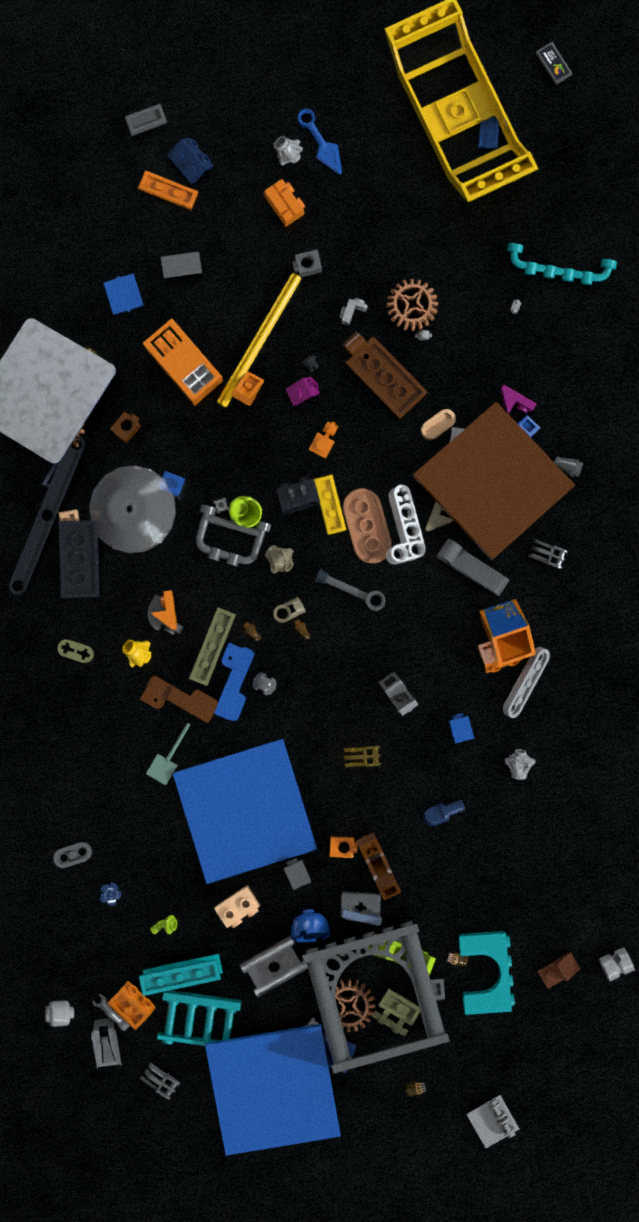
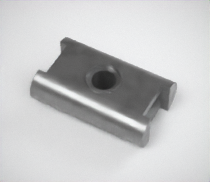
M291 936L240 965L243 973L248 972L256 985L254 992L257 997L308 969L307 963H304V960L300 961L292 947L295 942ZM273 961L278 962L280 968L278 971H271L269 964Z

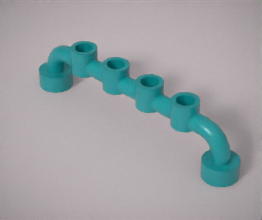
M508 243L507 251L511 252L510 259L512 263L520 269H525L524 274L536 275V271L543 272V277L554 279L555 275H560L563 281L573 282V278L581 279V284L592 285V281L598 282L607 279L611 271L616 269L617 264L615 260L602 259L601 268H604V271L601 274H595L570 268H559L552 265L520 261L518 254H522L523 245Z

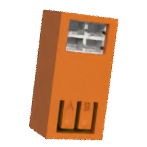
M172 318L143 342L148 353L194 406L223 382L219 372Z

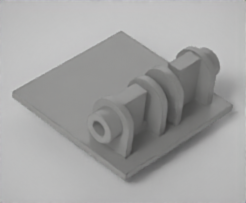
M501 1095L467 1113L485 1148L507 1136L508 1138L515 1135L514 1132L519 1130Z

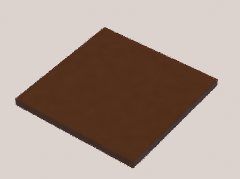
M497 402L413 474L418 483L491 561L575 486Z

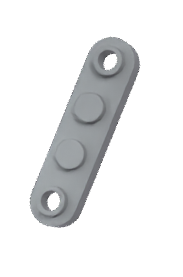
M542 647L535 648L536 655L530 656L503 705L505 715L515 718L522 711L549 661L550 653L547 649Z

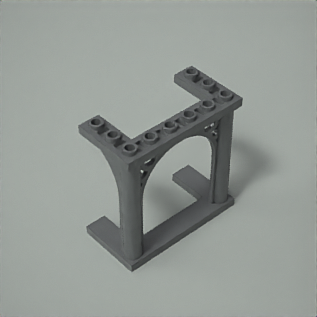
M412 921L400 924L401 928L396 930L392 926L382 929V934L375 935L374 932L363 934L364 939L357 941L355 937L345 939V944L337 946L336 942L325 945L324 950L319 951V948L316 947L306 950V954L302 955L304 963H307L330 1048L333 1060V1073L450 1042L448 1034L443 1028L417 934L419 932L418 925H413ZM388 940L386 949L383 951L378 950V945L383 946L385 941ZM399 941L401 943L400 951L397 954H391L389 951L391 943ZM362 948L366 950L365 954L360 953ZM406 950L407 955L405 956L407 957V961H402L400 959V956H402ZM336 954H339L340 956H345V954H347L349 956V959L347 961H342L340 957L336 956ZM367 955L389 957L402 965L412 980L427 1038L352 1058L349 1054L336 1005L335 990L338 979L343 970L360 957ZM327 960H337L340 964V969L336 971L329 969L326 964ZM325 972L334 975V980L329 982V976L326 977Z

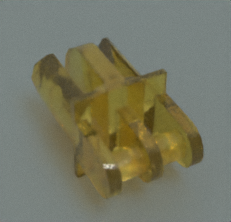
M380 746L344 748V752L363 751L361 755H345L344 760H364V762L345 763V767L381 765L379 763L380 754H378ZM366 749H372L373 755H367ZM373 757V763H367V758Z

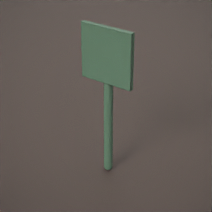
M187 723L167 758L157 754L146 773L147 775L164 785L168 783L178 766L169 760L188 730L190 723Z

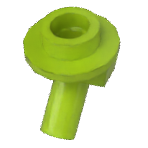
M169 915L165 920H160L151 927V932L156 934L164 928L167 934H171L177 928V920L174 915Z

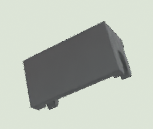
M199 252L161 257L164 278L202 273Z

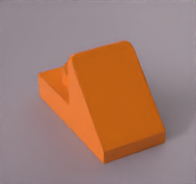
M247 371L233 390L231 396L250 406L264 380Z
M163 591L164 596H161L162 608L166 607V611L153 612L151 614L172 630H178L173 592Z

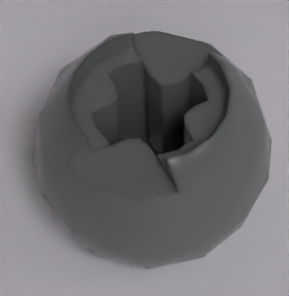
M261 672L254 677L252 685L253 689L257 691L261 689L263 694L268 696L275 691L277 683L276 679L272 677L268 679L266 674Z

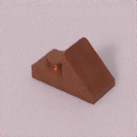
M568 952L537 972L548 989L564 979L566 981L569 980L580 970V967L572 953Z

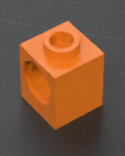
M331 836L330 857L353 858V853L357 854L358 847L357 842H354V837ZM347 842L349 850L341 852L338 849L339 844Z

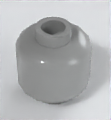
M66 1000L52 1001L48 1007H45L46 1022H49L52 1027L67 1026L70 1023V1019L74 1018V1008L70 1007L69 1002Z

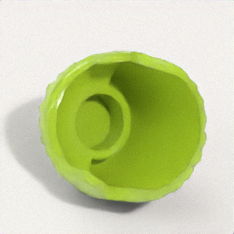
M240 496L230 503L229 514L237 525L250 528L255 526L261 519L262 509L260 504L252 497Z

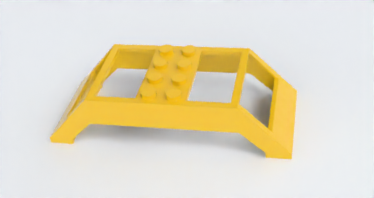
M445 0L385 28L400 81L448 180L467 202L538 170L530 151L528 152L518 140L469 39L463 13L457 0ZM455 23L462 48L405 74L397 49ZM465 54L478 82L421 108L408 80ZM495 116L508 144L451 170L438 142ZM510 150L518 156V158L465 183H461L456 175Z

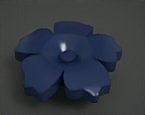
M111 882L109 885H101L100 891L103 892L99 898L101 903L106 902L110 906L116 905V900H119L121 897V891H117L118 886L116 883Z

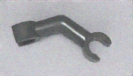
M99 994L102 999L99 1004L92 1000L94 1006L101 1008L123 1031L130 1026L110 1008L105 996Z

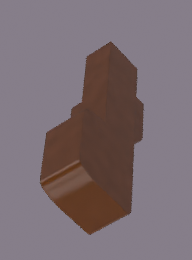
M155 675L149 679L146 684L147 688L140 700L156 709L161 708L165 701L169 700L206 723L210 722L218 705L216 699L200 690H195L190 696Z

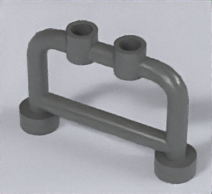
M202 504L199 512H202L203 515L196 535V545L200 551L209 554L208 558L219 561V558L227 559L226 563L237 566L238 563L250 564L254 562L258 557L265 531L269 532L271 525L259 521L255 528L239 526L233 521L214 516L216 508ZM208 522L256 536L251 554L243 557L205 545L203 538Z

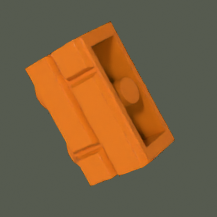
M281 179L264 191V197L286 227L304 215L303 208L305 205L299 197L296 199L292 194L294 189L290 183H285Z

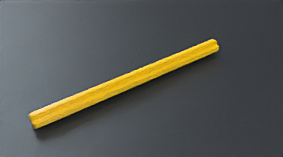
M295 273L290 275L219 396L217 402L220 405L226 407L233 397L231 396L233 390L247 373L301 280L299 275Z

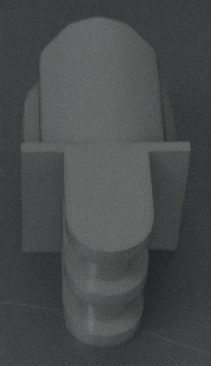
M534 539V544L550 550L547 551L531 546V551L547 558L529 553L528 557L561 569V563L565 560L564 555L568 551ZM554 550L560 551L558 556L553 554ZM551 558L557 559L555 564L550 562Z
M150 1063L148 1067L151 1070L146 1069L144 1071L146 1076L142 1075L140 1080L155 1089L156 1093L169 1100L171 1098L170 1094L176 1091L175 1087L180 1085V1082L169 1075L170 1073L166 1074ZM167 1079L172 1081L170 1085L165 1082ZM162 1086L167 1088L165 1092L160 1089Z

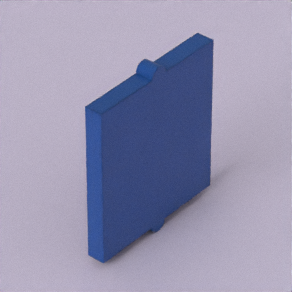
M134 274L124 277L117 276V279L104 282L113 315L125 311L130 312L131 309L144 306Z

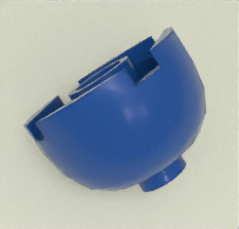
M311 909L302 911L303 914L297 916L291 926V937L296 942H314L320 936L322 940L330 937V928L326 918L320 913H314V910Z

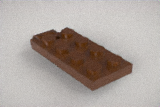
M355 332L342 344L344 349L352 355L349 360L345 361V364L399 419L428 393L373 336L366 342L358 332ZM364 355H368L369 358H368V359H364L363 356H364Z

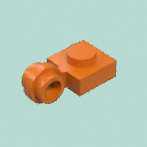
M327 422L323 429V432L326 433L325 436L317 433L309 451L326 459L334 444V441L328 437L330 435L334 436L338 428L335 422Z

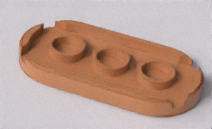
M364 488L356 489L349 493L343 504V512L353 548L357 557L362 561L370 564L379 563L386 558V552L392 546L381 502L372 491Z

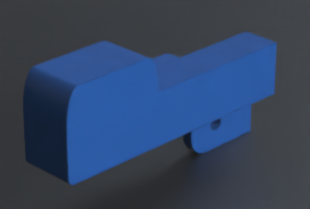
M231 643L228 644L222 658V664L231 668L232 671L214 713L232 721L238 720L246 701V697L239 693L255 655L253 650L246 647L241 648Z

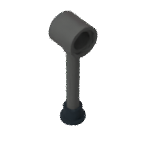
M322 568L315 580L316 583H327L365 600L370 610L379 611L385 605V597L381 592L372 591L366 593L330 577ZM373 596L381 598L379 606L371 605L370 599Z

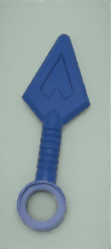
M301 110L298 114L300 126L308 128L319 145L316 158L337 174H341L342 169L338 145L323 140L314 124L315 115L312 110ZM303 114H310L312 120L309 123H304L301 120V116Z

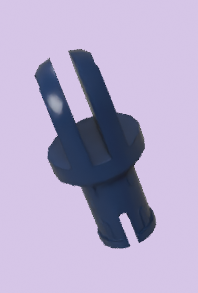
M461 799L448 805L440 803L428 808L424 812L423 819L427 825L437 826L449 821L451 815L465 811V807Z

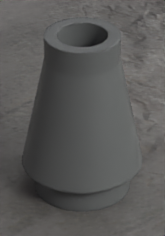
M556 457L554 462L564 473L571 477H579L583 466L579 459Z

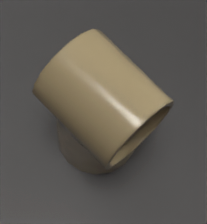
M296 597L277 606L273 616L277 622L285 623L306 611L299 597ZM292 605L295 610V612L292 614L290 609L288 608V606ZM279 609L287 611L288 615L285 619L277 617Z

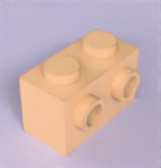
M247 885L216 905L214 909L227 928L229 926L234 928L242 922L241 918L248 915V917H251L257 913V908L260 904Z

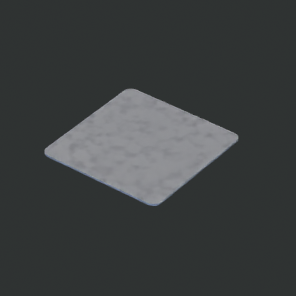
M26 320L0 360V432L47 461L58 463L115 375V367L37 320Z

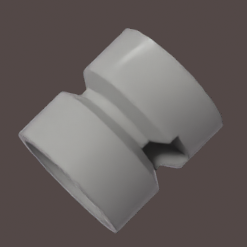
M624 947L614 951L612 956L607 954L599 958L609 981L619 978L620 973L628 974L635 970Z

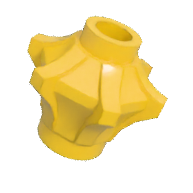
M128 640L124 644L123 653L128 657L131 667L134 665L141 667L143 663H147L150 660L149 641L137 642Z

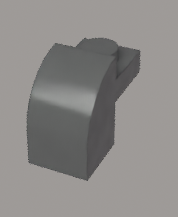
M155 594L148 608L150 624L158 631L164 625V630L173 635L175 632L180 634L183 628L181 625L177 624L178 630H172L151 614L153 612L166 611V607L162 608L161 597Z
M395 672L378 682L402 716L412 711L418 705Z

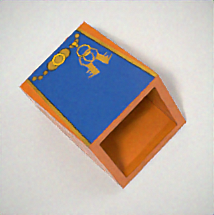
M516 599L479 611L483 627L499 667L536 655L529 624Z

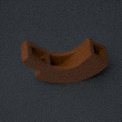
M374 832L356 840L383 900L401 893Z

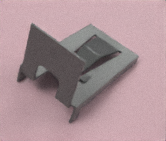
M110 1018L94 1020L91 1039L93 1041L97 1069L102 1066L122 1065L114 1021ZM100 1026H108L111 1047L108 1042V1036L101 1037L100 1040ZM101 1041H102V1044H103V1059H104V1062H102Z

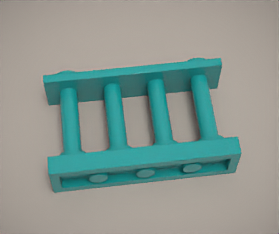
M219 954L144 969V975H140L139 979L143 996L221 980L220 974L223 971Z
M173 990L164 991L163 1000L167 1001L168 1004L165 1032H159L157 1039L166 1044H173L174 1041L205 1046V1043L221 1041L211 1039L214 1011L217 1008H223L226 1012L222 1040L230 1039L233 1015L236 1013V1010L240 1011L242 1000ZM178 1003H186L188 1007L184 1035L172 1034L175 1010ZM198 1005L205 1006V1009H207L203 1038L192 1036L195 1008Z

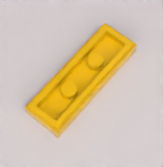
M333 475L314 479L327 534L346 531Z

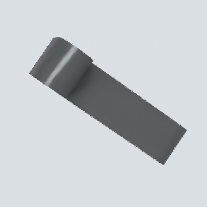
M451 539L446 540L436 555L441 561L496 596H500L509 582V579L464 551L459 544Z

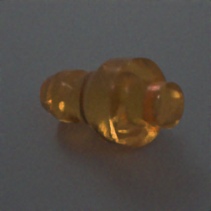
M296 620L294 622L296 625L294 627L295 630L299 631L305 640L309 639L311 636L307 632L304 621Z
M246 622L243 625L246 628L244 630L246 634H250L257 642L261 639L260 634L255 630L254 624L250 625Z

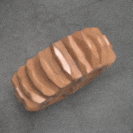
M410 279L409 285L406 280H403V287L400 284H396L397 290L391 289L393 296H388L387 298L390 303H387V308H392L388 311V315H394L391 318L392 322L397 319L399 320L397 323L398 327L402 323L405 324L404 330H407L408 325L411 326V331L415 330V325L421 330L422 323L428 326V320H434L432 314H437V310L432 308L438 306V302L433 301L437 298V295H430L433 292V288L426 290L427 283L423 287L420 286L421 280L414 284V280ZM408 291L417 292L414 296L402 295ZM422 295L428 303L427 311L423 309L419 302ZM398 299L405 306L403 314L397 308ZM416 300V308L413 306V309L410 308L408 311L409 302L412 303V301ZM413 313L422 315V317L417 319L407 318L410 314Z
M350 978L347 980V985H344V981L340 980L341 986L338 987L336 985L335 999L342 1005L339 1013L342 1027L347 1026V1032H350V1026H354V1030L358 1031L357 1024L364 1028L363 1020L369 1023L370 1018L367 1015H374V1012L369 1010V1008H375L374 1003H369L374 1000V996L367 997L371 990L363 991L365 984L363 983L358 987V980H355L354 985H351ZM346 990L355 991V993H353L349 997H345L339 994ZM360 995L365 1001L363 1012L356 1006ZM348 1001L349 1003L351 1001L353 1008L345 1010L344 1002ZM348 1014L359 1016L353 1020L343 1019Z

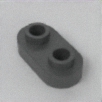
M79 842L61 848L54 854V863L60 868H66L84 862L91 857L92 848L86 842ZM80 848L86 850L85 855L79 853ZM62 854L67 855V861L61 860Z

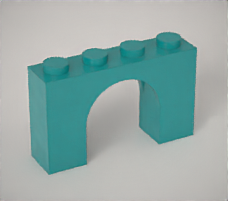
M504 931L458 934L459 954L461 956L487 955L492 957L499 966L498 980L491 988L484 991L462 992L465 1015L511 1012V1006H515L514 994H510V986H513V977L509 975L508 968L512 967L511 955L507 954V948L510 947V937L506 936Z

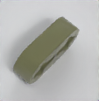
M62 640L58 644V652L64 657L83 663L90 662L94 657V652L89 646L71 640ZM69 643V647L75 650L74 652L67 651L65 654L62 646ZM88 649L87 653L90 656L83 660L82 655L77 654V651Z

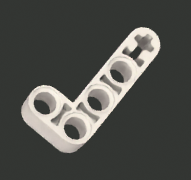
M399 485L389 492V501L401 544L388 549L386 552V559L391 564L415 560L425 553V544L411 492L407 486ZM402 509L407 511V518L402 515ZM407 527L412 530V536L407 534ZM412 546L417 548V555L412 553ZM394 550L399 552V559L394 557Z

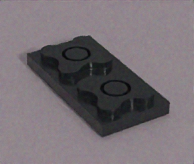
M97 520L58 521L61 598L100 597Z

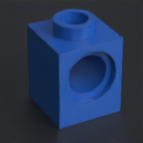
M463 713L452 716V720L448 722L454 743L474 739L469 717L463 716Z

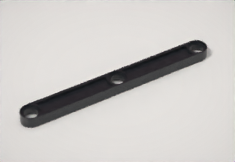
M75 436V438L82 442L81 448L75 450L70 444L58 463L9 583V589L14 594L19 595L25 592L85 448V441L81 436ZM46 509L50 510L53 514L52 519L48 521L42 518V512ZM20 580L23 583L24 587L21 591H16L13 588L14 581Z

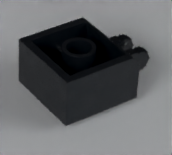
M309 477L298 479L296 484L291 485L290 482L281 484L279 489H276L283 515L320 505L314 479H309Z

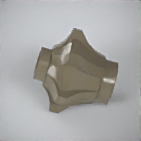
M273 545L267 550L265 557L270 562L272 573L275 574L278 571L283 572L284 570L287 572L293 567L292 553L294 551L291 548L282 549Z

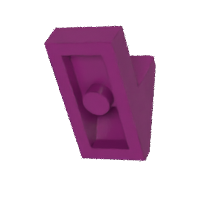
M505 385L502 386L500 394L504 410L508 414L514 404L517 405L518 410L524 413H531L536 403Z

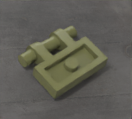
M388 988L378 1004L384 1011L380 1013L374 1010L372 1017L377 1019L379 1024H385L390 1027L394 1033H400L405 1036L408 1029L403 1027V1024L406 1022L412 1026L420 1013V1008ZM392 1013L399 1019L395 1022L388 1018V1015Z

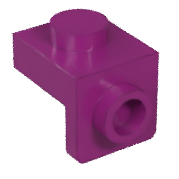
M312 377L303 378L286 388L293 406L320 394L318 385Z

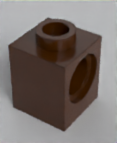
M124 411L110 430L127 444L141 427L138 423L140 419L132 412L128 415ZM124 422L132 423L130 430H122Z

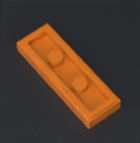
M146 170L138 187L141 191L192 210L198 195L196 190Z

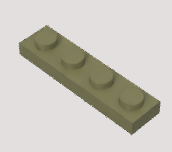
M217 608L189 679L208 686L236 614Z

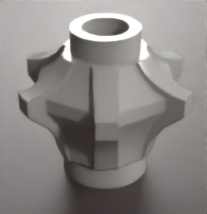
M281 136L275 141L274 148L277 150V157L280 158L279 163L281 165L288 162L296 163L300 159L299 153L303 148L299 146V140H290L285 136Z
M518 749L515 750L513 755H509V758H505V763L510 768L512 778L526 779L529 769L535 764V759L530 758L525 750Z

